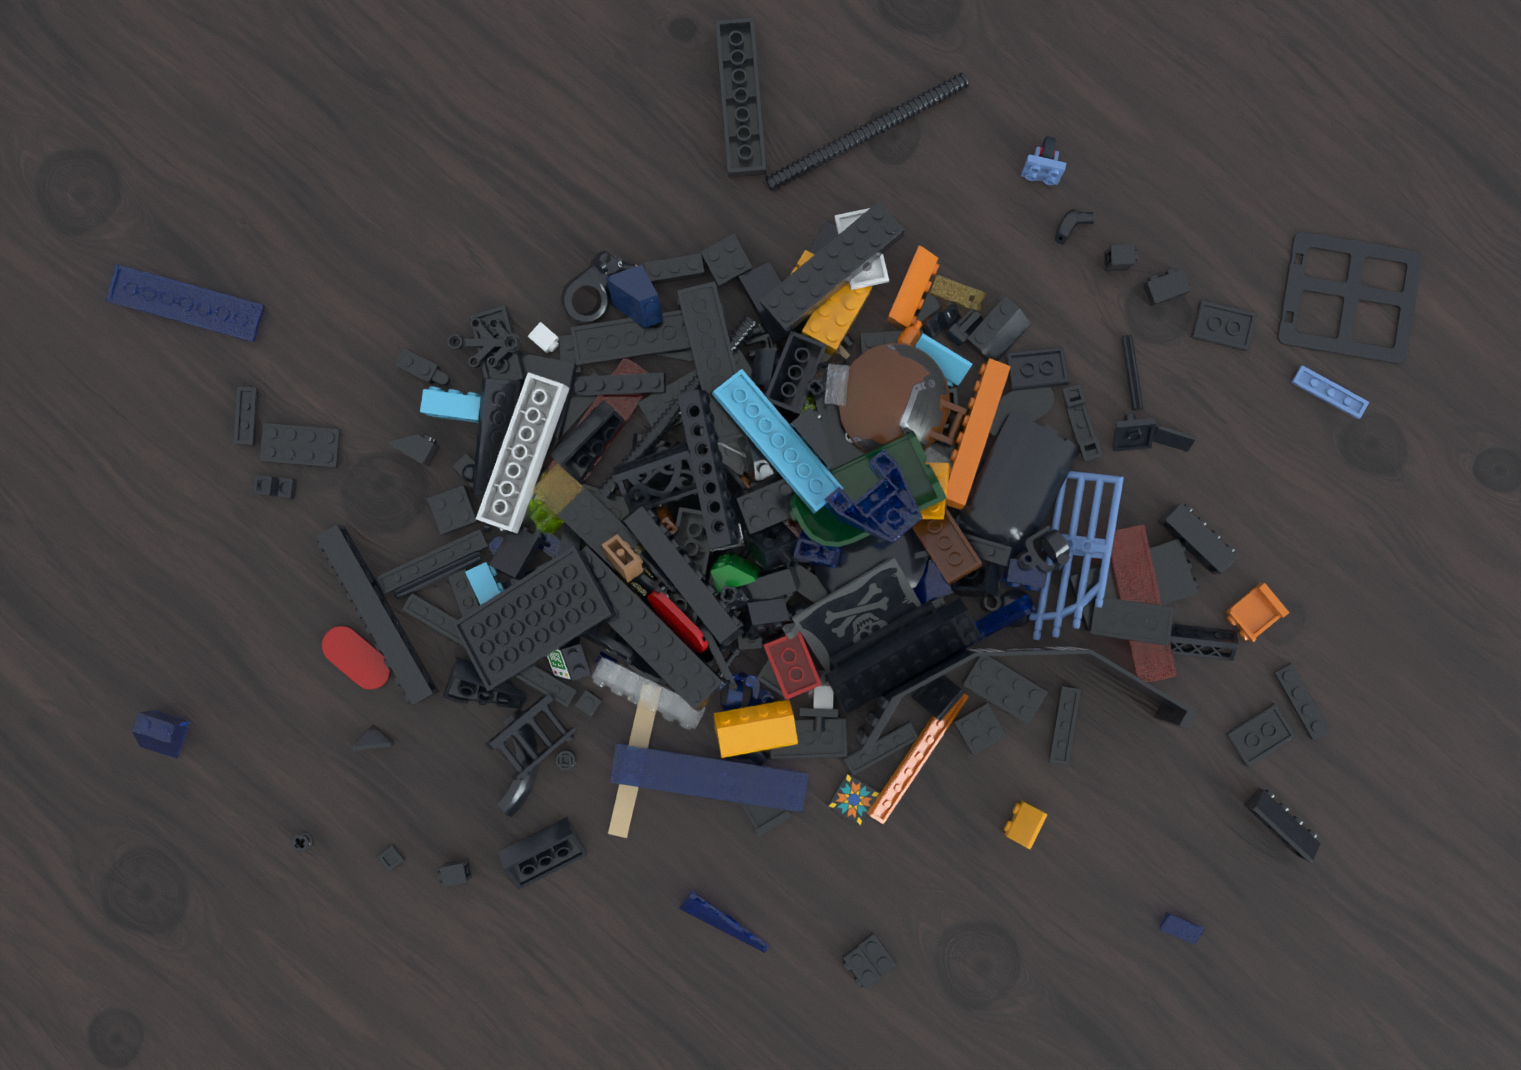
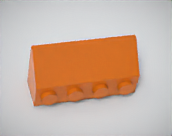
M922 246L917 248L886 320L887 323L901 329L914 325L917 319L914 316L916 309H921L925 300L921 297L924 291L928 293L932 284L929 281L931 274L935 275L939 264L936 263L938 257Z

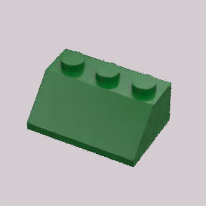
M729 553L720 555L711 569L718 593L722 592L721 589L725 586L739 587L755 582L760 572L759 566L736 554L730 556Z

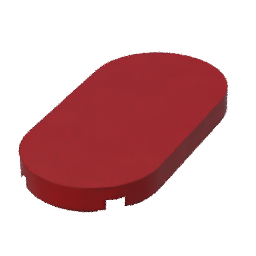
M653 591L648 596V600L655 612L692 649L702 653L708 648V642H704L702 639L704 636L701 630L666 595Z
M339 626L332 628L324 636L322 650L325 657L360 687L376 689L388 681L391 671L384 663L385 656L381 652L379 653L372 644L350 627Z

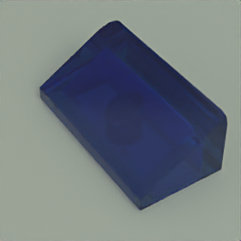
M1166 912L1159 930L1196 945L1205 928Z

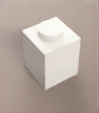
M541 322L528 335L546 353L549 351L553 352L559 345V338Z
M828 681L824 685L814 688V709H833L834 692Z

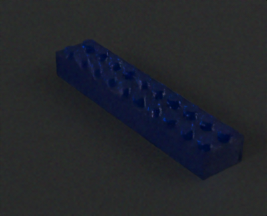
M617 743L610 783L803 812L809 772Z

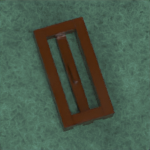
M663 504L661 507L655 508L660 521L669 529L670 533L674 534L678 531L673 516Z

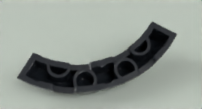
M519 708L503 721V724L507 726L523 711ZM524 724L520 728L521 734L538 754L534 732L529 725ZM513 737L516 759L524 767L532 759ZM538 764L529 771L530 775L524 780H513L508 792L497 804L509 817H512L527 800L536 780Z

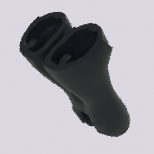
M643 551L639 554L643 560L642 565L657 580L655 581L644 571L631 581L639 583L651 593L653 591L663 593L671 600L665 590L668 589L676 595L679 592L648 551Z

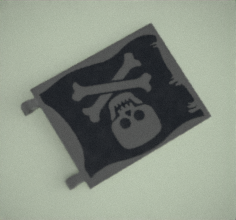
M893 556L792 617L794 623L786 624L782 629L788 639L794 638L798 631L802 633L824 668L823 671H817L821 684L824 685L827 681L824 675L835 669L829 659L830 657L919 607L921 603Z

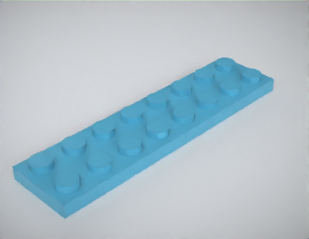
M743 369L712 392V395L813 514L844 489Z

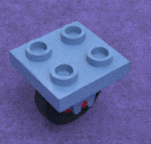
M1046 136L1042 147L1037 146L1034 155H1028L1021 171V177H1025L1030 181H1043L1047 185H1058L1065 171L1066 163L1058 161L1059 151L1055 150V138Z

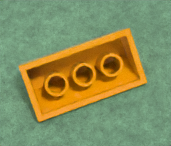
M790 700L713 713L714 728L721 758L798 744Z

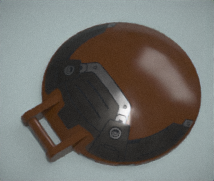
M902 343L878 345L865 351L848 367L838 391L837 404L839 406L841 424L853 443L865 453L890 443L912 431L916 434L923 451L930 447L935 440L954 446L956 442L954 439L962 417L967 412V409L950 403L948 384L938 364L922 350ZM951 410L956 412L946 437L942 435Z

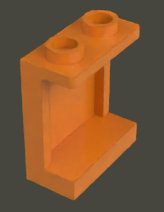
M1259 583L1226 610L1225 613L1228 616L1226 617L1228 622L1232 626L1236 625L1240 630L1238 632L1245 641L1254 642L1257 640V636L1280 617L1284 618L1289 614V611L1265 583Z

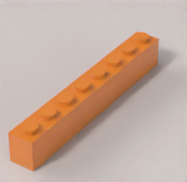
M990 358L985 364L982 363L978 374L981 377L979 381L975 382L973 387L975 395L974 398H970L967 408L970 410L968 415H965L961 425L964 428L956 438V443H958L957 449H953L950 456L952 464L949 470L946 505L959 510L966 504L1011 367Z

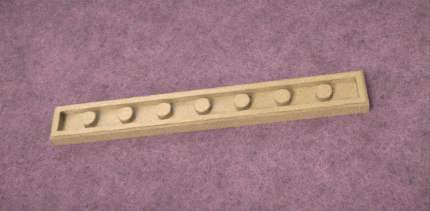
M642 684L608 834L624 838L628 836L662 687Z

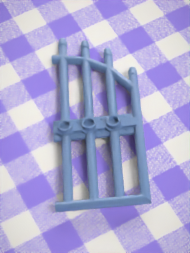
M1070 471L1056 497L1051 531L1054 529L1059 530L1067 478L1078 479L1069 535L1062 534L1070 549L1068 554L1070 559L1068 563L1063 565L1056 612L1045 613L1052 571L1046 574L1043 573L1037 613H1031L1029 617L1030 621H1035L1033 640L1040 639L1044 620L1054 619L1052 636L1058 638L1063 617L1074 613L1073 628L1079 629L1083 607L1097 596L1095 607H1102L1124 477ZM1085 480L1096 481L1087 537L1076 536ZM1104 482L1115 484L1106 540L1095 538ZM1046 555L1045 563L1052 565L1053 561ZM1073 555L1084 556L1076 603L1064 608ZM1091 558L1102 559L1099 582L1086 594Z

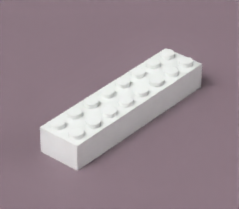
M531 373L527 374L478 511L477 520L518 534L570 389L569 387Z

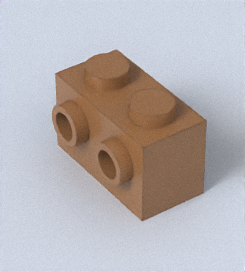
M618 534L602 544L605 557L627 582L644 572L641 565L643 563L641 557L637 553L635 554L626 540L623 541Z

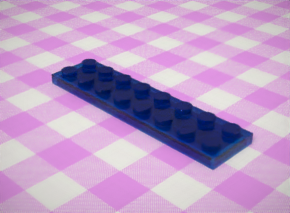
M118 264L115 265L105 300L250 342H255L265 308L262 304Z

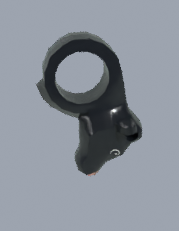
M605 250L598 252L596 257L591 260L592 265L572 278L563 287L561 304L567 315L582 322L593 321L597 318L601 320L607 313L610 304V293L606 277L636 267V264L625 262ZM581 286H592L598 296L596 306L588 313L576 312L572 306L573 293Z

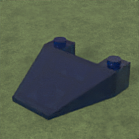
M883 449L869 461L870 469L880 481L855 502L840 487L824 500L828 510L839 521L893 544L922 519V515L898 463Z

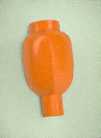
M916 320L913 326L905 328L898 337L897 343L915 347L920 338L921 321Z

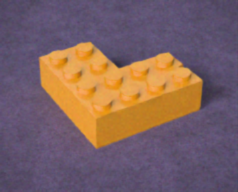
M805 250L792 273L813 257L814 254ZM846 284L812 313L801 335L826 344L825 353L832 356L843 342L869 297L873 286L851 290L850 284Z

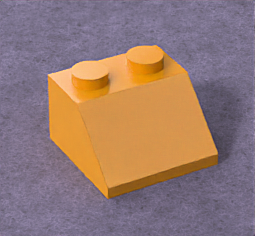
M1021 800L1013 808L1012 813L1014 815L1011 821L1008 820L1004 826V835L1031 849L1048 814Z

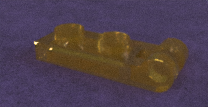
M936 275L930 294L953 301L969 309L973 308L977 312H980L982 307L980 304L986 296L985 292ZM970 295L975 297L973 302L968 301Z

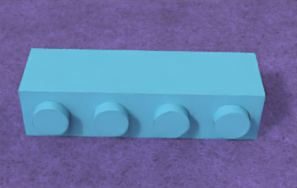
M485 562L465 572L480 605L505 590L502 582H498L495 577L497 575L496 569L491 567L489 562Z

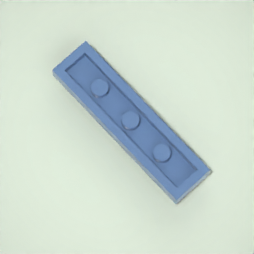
M1303 365L1299 367L1291 381L1292 384L1356 419L1362 417L1369 404L1367 400Z

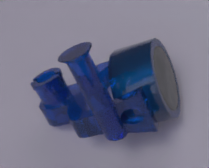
M743 671L739 675L732 674L737 688L730 690L729 684H726L720 692V703L723 711L740 708L743 699L742 681H745L746 685L751 687V697L747 707L774 702L772 701L774 700L772 693L768 690L760 689L759 681L754 676H750Z

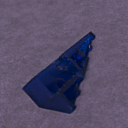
M693 890L690 894L688 893L679 905L678 909L764 953L769 948L765 942L725 911L720 912Z

